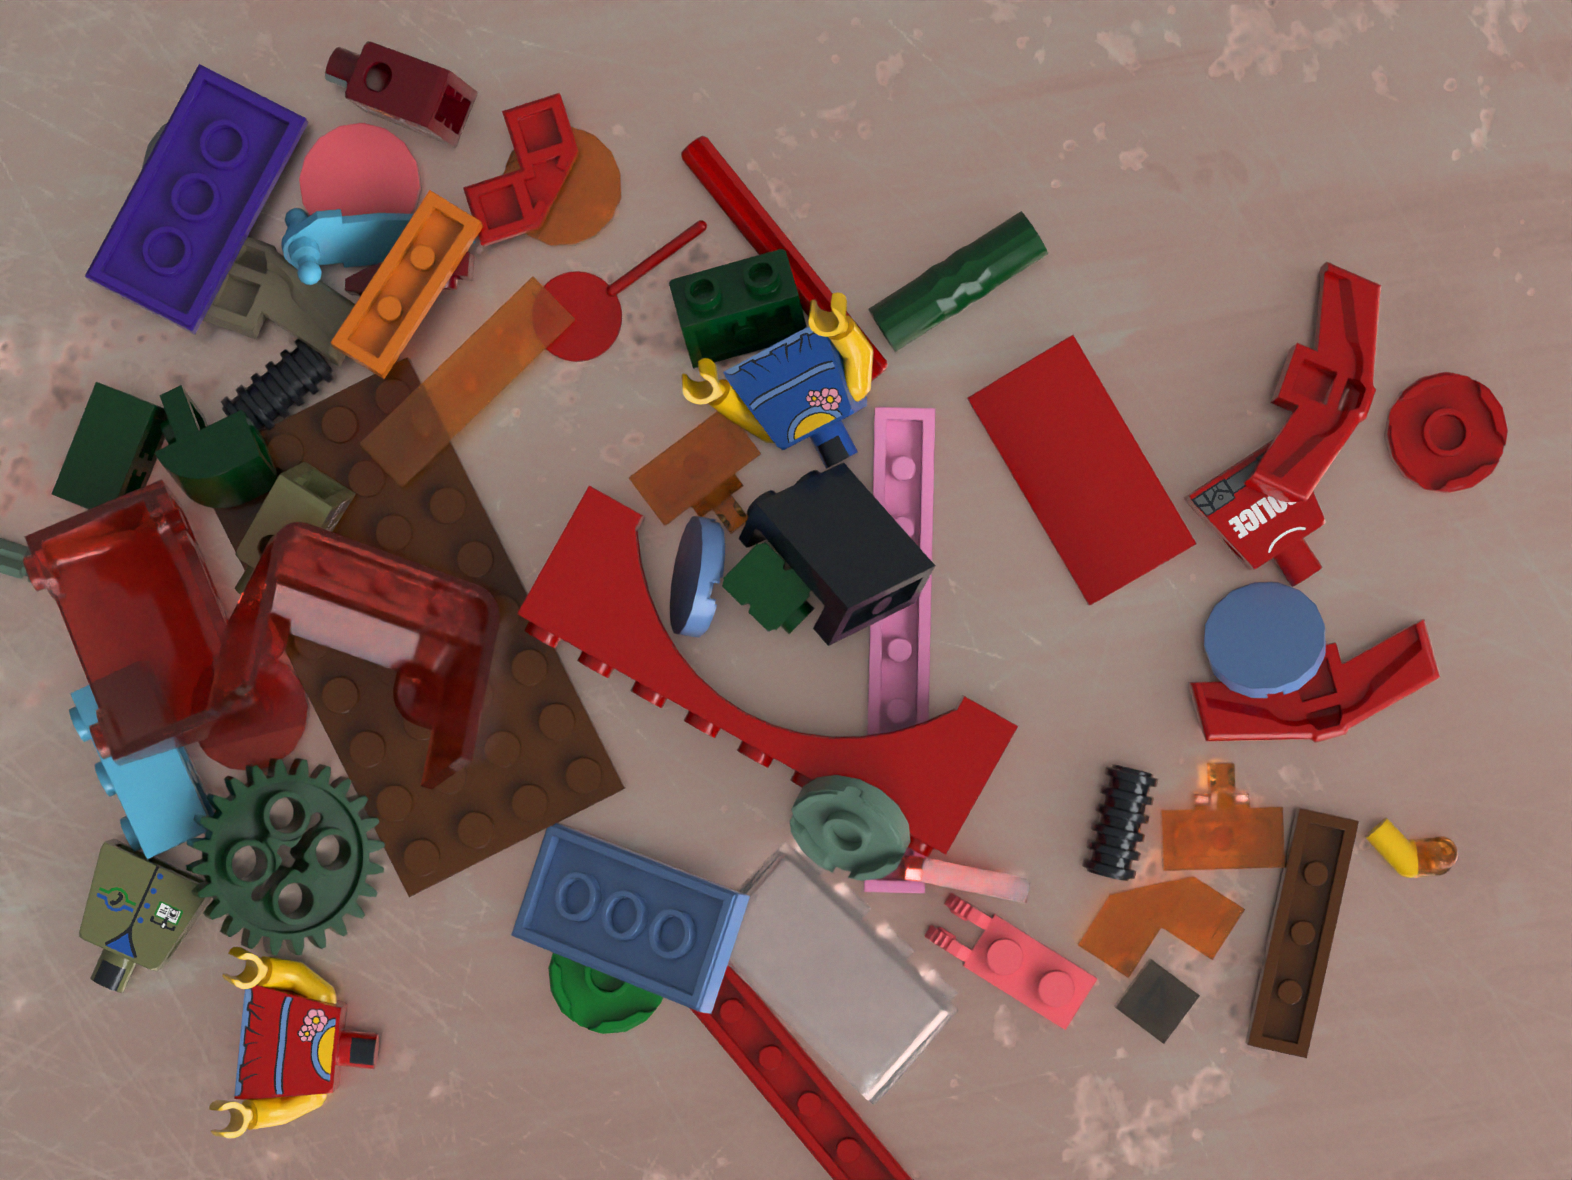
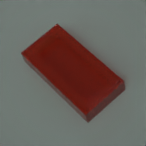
M910 855L903 856L893 873V878L1021 903H1027L1031 883L1027 882V878Z

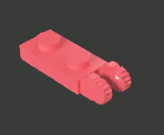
M951 893L944 903L949 907L950 912L962 920H969L984 929L971 949L958 941L956 936L946 929L933 925L929 927L924 936L945 951L964 961L962 965L1066 1030L1097 981V977L995 913L991 917L964 899Z

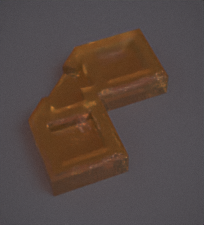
M1193 875L1109 893L1077 942V945L1129 978L1161 927L1213 960L1245 909Z

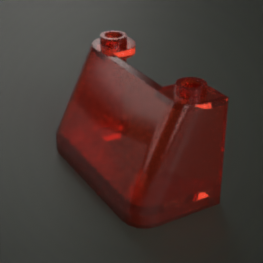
M162 479L24 536L31 555L23 558L28 577L37 592L47 588L51 597L57 602L99 709L96 710L98 722L90 725L89 729L95 746L103 760L112 757L113 761L121 766L237 730L267 718L259 692L190 522L178 498Z

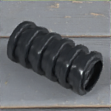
M297 339L295 340L297 347L291 352L284 349L280 353L282 359L277 364L269 361L265 365L268 371L262 376L258 373L251 376L253 382L247 388L242 384L237 387L236 392L238 395L231 400L226 396L221 400L222 410L229 416L243 409L259 432L264 427L270 431L275 427L274 419L279 415L283 419L290 415L288 410L290 406L295 403L300 407L305 403L303 396L306 393L310 392L312 395H315L319 391L317 385L322 380L330 383L334 379L332 375L333 370L320 353Z
M1112 764V767H1105L1104 774L1109 776L1108 785H1101L1100 793L1104 794L1105 797L1103 804L1097 803L1095 811L1101 814L1099 822H1092L1091 830L1095 831L1096 835L1094 840H1088L1086 847L1092 851L1090 859H1083L1082 866L1093 874L1128 881V879H1135L1136 871L1131 869L1133 860L1139 861L1141 853L1136 851L1137 842H1144L1145 834L1141 833L1140 829L1142 824H1148L1150 816L1144 814L1146 805H1153L1154 797L1149 796L1151 787H1157L1158 779L1153 777L1154 774Z

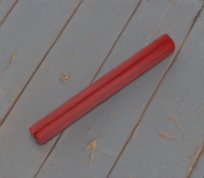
M701 136L688 144L681 152L682 160L759 255L778 249L786 251L801 306L808 317L811 300L817 301L818 307L823 311L832 312L831 299L833 293L707 137ZM862 331L873 348V381L886 370L888 364L887 360Z

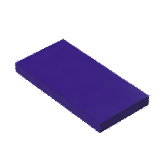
M199 64L86 272L85 278L195 335L308 125L307 119Z

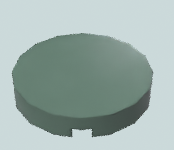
M841 775L817 777L802 787L791 809L793 813L790 820L791 834L800 849L818 866L832 873L836 867L850 871L851 873L848 878L860 881L881 879L895 871L911 841L909 823L900 807L882 790L860 779Z

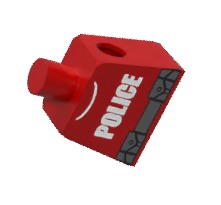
M1271 440L1184 497L1192 510L1249 570H1255L1273 558L1290 585L1294 587L1323 568L1304 537L1323 526L1326 521L1314 492L1311 493L1306 502H1283L1251 489L1244 484L1273 442Z

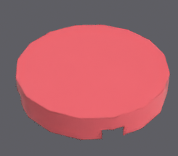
M366 123L338 126L320 137L305 156L299 178L302 203L309 215L316 211L341 209L342 216L372 213L414 214L422 188L418 164L406 144L387 129Z

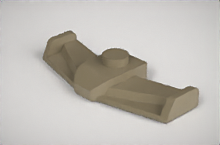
M248 236L203 321L257 339L265 319L268 318L329 359L330 362L341 367L346 355L334 349L330 342L355 304L320 280L313 285L302 283L297 275L298 269L290 264L283 255L278 253L274 245Z

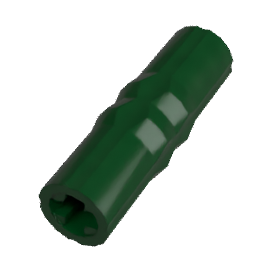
M1020 211L977 240L956 250L944 261L931 266L919 277L868 310L888 343L896 352L941 322L960 313L971 303L985 297L996 287L1048 255V251L1031 222Z

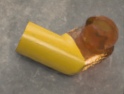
M1387 817L1374 826L1365 836L1369 843L1395 871L1406 878L1438 877L1450 871L1451 867L1458 860V848L1450 838L1437 836L1435 838L1407 840Z

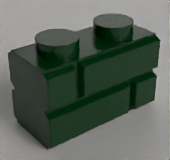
M766 542L762 544L757 543L723 578L722 587L741 606L749 604L750 609L748 613L768 632L771 630L776 631L781 626L790 634L815 609L807 601L811 590L792 568L784 570L786 562Z

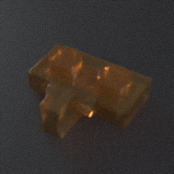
M717 411L631 475L629 479L664 526H667L692 507L700 517L713 510L730 534L745 525L749 518L732 496V494L744 486L735 474L762 454L741 427Z
M1207 763L1208 794H1194V808L1160 809L1163 871L1285 867L1283 807H1250L1249 793H1236L1234 763Z

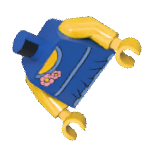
M836 292L832 294V312L823 311L818 307L817 301L811 300L808 327L724 371L723 373L727 380H718L717 367L712 360L708 358L699 360V373L706 380L697 382L690 379L687 374H682L683 395L694 404L708 403L737 426L765 443H775L781 450H785L810 437L827 469L858 452L842 419L867 406L866 395L871 389L873 348L855 321L850 316H846V296L843 293Z

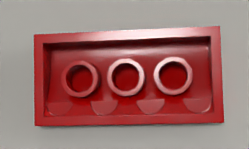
M1074 335L1059 342L967 398L1089 606L1197 544Z

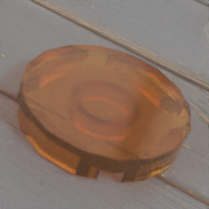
M574 127L571 128L579 154L541 229L525 233L530 238L549 246H577L597 237L613 221L622 199L621 173L612 152L594 134ZM515 150L510 153L503 174L520 169Z

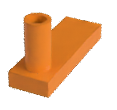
M429 190L330 342L332 347L385 379L483 228L482 222Z

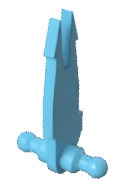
M301 208L290 209L285 216V223L288 228L281 242L284 258L298 269V278L306 285L316 284L320 280L322 271L319 265L343 263L344 268L381 263L414 214L372 213L342 216L341 209L316 211L308 217L307 213Z

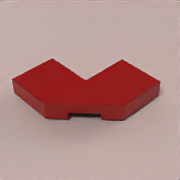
M560 92L502 111L520 169L463 187L471 215L482 222L483 228L478 236L483 247L541 229L579 154Z

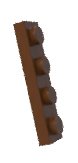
M1299 807L1296 809L1245 1041L1248 1046L1303 1058L1308 1056L1359 821Z

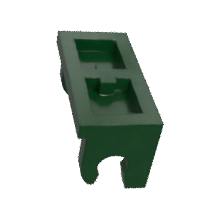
M96 382L52 495L108 518L131 524L157 460L155 452L161 449L165 440L160 426V422L168 419L165 409Z

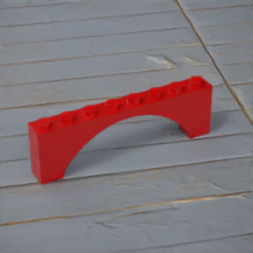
M588 486L517 613L529 621L524 631L555 649L562 639L582 650L577 661L606 678L610 677L614 669L635 680V683L630 691L660 708H663L666 700L669 699L689 710L683 721L713 738H716L720 729L742 740L737 751L753 761L769 768L773 759H776L794 769L795 772L790 781L800 787L805 786L817 777L841 775L860 779L882 790L900 807L909 823L911 841L908 848L929 858L933 849L946 855L1018 726L962 695L954 709L925 722L895 731L865 736H824L801 733L770 724L743 711L719 695L697 675L677 650L663 626L649 592L641 559L638 529L645 516L599 490Z

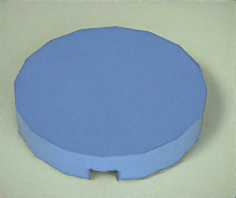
M692 516L681 537L675 559L670 592V624L674 634L700 638L709 628L717 607V604H715L716 599H711L710 596L714 583L719 584L720 578H723L725 561L724 530L720 523L715 522L716 519Z
M1255 582L1231 591L1215 605L1205 624L1204 648L1214 675L1230 690L1250 698H1268L1267 694H1276L1282 691L1283 695L1299 690L1316 675L1326 653L1325 624L1316 604L1300 590L1279 582Z

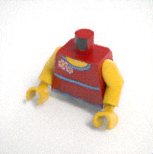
M233 947L229 950L228 954L246 961L245 969L241 974L237 976L222 974L224 980L236 987L245 989L234 1099L244 1101L240 1104L227 1100H215L210 1104L209 1110L223 1111L228 1109L231 1115L228 1126L222 1130H211L213 1135L224 1138H236L241 1136L246 1129L252 1130L287 1124L323 1105L327 1094L333 1093L339 1087L341 1066L375 1069L379 1034L345 1030L347 1003L337 1000L332 985L302 962L268 956L259 958L257 955L241 947Z

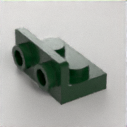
M778 249L678 277L669 282L693 369L698 367V361L703 358H708L715 363L769 348L807 327L790 263L784 249Z

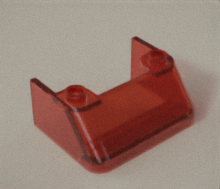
M290 523L278 531L267 543L227 622L206 713L218 717L254 688L258 669L267 667L275 662L286 648L289 633L397 671L393 687V699L397 710L412 724L432 730L421 781L422 787L432 790L473 760L500 622L498 604L489 591L477 584L308 523Z

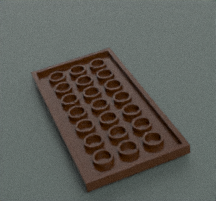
M407 357L395 363L385 379L373 374L276 423L272 430L264 429L259 432L265 440L278 476L303 462H307L356 493L304 577L289 587L279 585L268 605L263 608L349 779L352 781L351 783L357 795H365L368 798L364 806L368 817H377L379 819V823L374 829L380 841L385 843L384 849L409 897L626 788L557 650L524 631L529 621L517 613L528 592L410 358ZM269 492L235 507L213 508L235 552ZM278 537L280 546L287 551L285 542ZM240 560L244 570H246L248 564Z

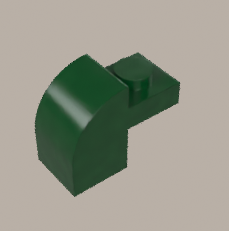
M182 385L159 395L168 419L160 422V426L169 445L156 451L155 454L163 467L191 500L206 507L229 508L249 502L272 489L279 476L264 438L243 409L208 426L203 413Z

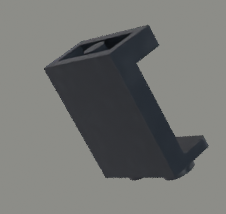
M844 462L822 473L818 470L810 471L801 477L795 485L778 493L770 490L760 495L749 506L747 510L749 518L738 538L746 548L767 539L823 603L824 608L813 629L828 646L914 604L935 568V564Z

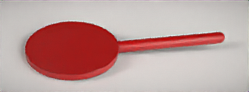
M703 220L697 221L611 285L596 275L580 271L563 273L551 279L539 291L532 309L533 328L540 343L554 356L572 362L588 361L605 353L616 341L621 330L622 309L617 294L707 229L706 222Z

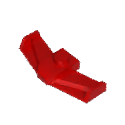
M1329 262L1324 263L1320 267L1315 348L1313 350L1296 343L1289 349L1271 400L1272 404L1291 411L1292 414L1244 482L1247 487L1283 502L1307 501L1357 425L1367 418L1376 392L1373 380L1381 285Z
M1420 619L1344 663H1341L1337 644L1335 642L1326 644L1325 657L1316 675L1299 690L1283 695L1282 691L1276 694H1267L1268 698H1250L1230 690L1221 681L1188 682L1198 723L1206 741L1310 739L1316 743L1346 735L1349 728L1439 679L1440 674L1425 619Z

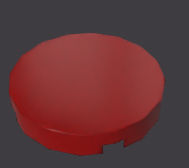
M1442 372L1419 378L1399 393L1388 411L1384 437L1389 458L1404 478L1424 490L1450 493L1474 487L1492 474L1503 454L1508 428L1503 407L1488 387L1468 376Z

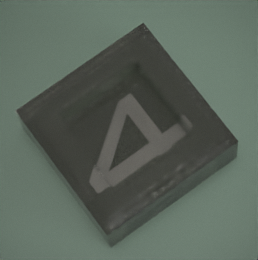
M1149 958L1114 1007L1164 1044L1200 995L1153 959Z

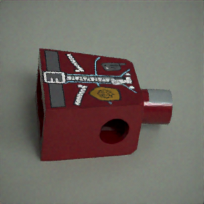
M370 41L365 43L361 54L337 47L332 52L325 70V79L346 88L345 98L365 112L454 148L458 144L478 94L475 89L448 69Z

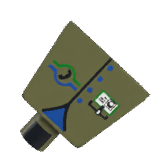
M116 839L105 841L100 849L79 931L80 938L103 948L90 979L105 988L124 993L136 964L156 972L164 968L212 898V896L199 898L192 894L191 890L205 881V879L156 857L147 859L143 851L138 850L135 852L131 846Z

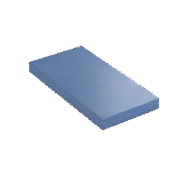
M556 823L546 829L511 936L698 1012L711 1014L750 896L569 826Z

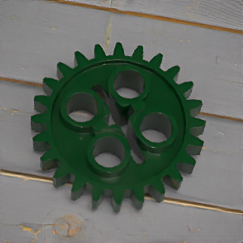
M270 758L268 775L265 776L257 765L247 764V783L243 784L235 777L226 776L224 781L230 795L226 799L210 793L206 796L210 805L216 811L212 817L195 815L193 820L199 826L206 829L205 837L187 840V845L202 851V859L186 865V870L204 875L205 881L191 890L192 894L199 898L212 896L214 899L203 912L205 917L213 920L227 915L220 930L223 935L232 937L244 928L241 937L242 946L253 949L263 936L265 952L277 956L284 939L290 953L302 955L304 937H307L315 947L323 949L326 947L325 929L329 928L334 933L343 937L348 934L342 920L346 913L363 919L365 914L355 901L359 895L367 897L377 896L378 892L365 883L367 875L384 873V867L370 862L369 853L384 848L385 843L367 838L366 832L373 829L379 823V819L377 817L359 816L358 812L368 801L365 795L358 796L356 794L348 798L345 797L352 782L349 778L340 776L328 785L331 767L319 764L309 776L308 763L305 759L295 758L289 773H287L282 759ZM287 797L293 806V818L285 828L276 830L269 818L270 810L276 801ZM318 812L320 814L319 822L315 827L306 831L312 814ZM333 834L339 844V854L330 865L322 867L316 857V848L324 837ZM281 845L291 847L289 853L295 861L290 868L281 865L282 858L277 854ZM251 846L256 855V865L250 874L237 878L232 869V859L240 848ZM267 880L262 889L261 897L258 900H253L251 897L253 890ZM297 883L302 892V901L294 912L285 915L281 912L278 904L279 895L287 885Z

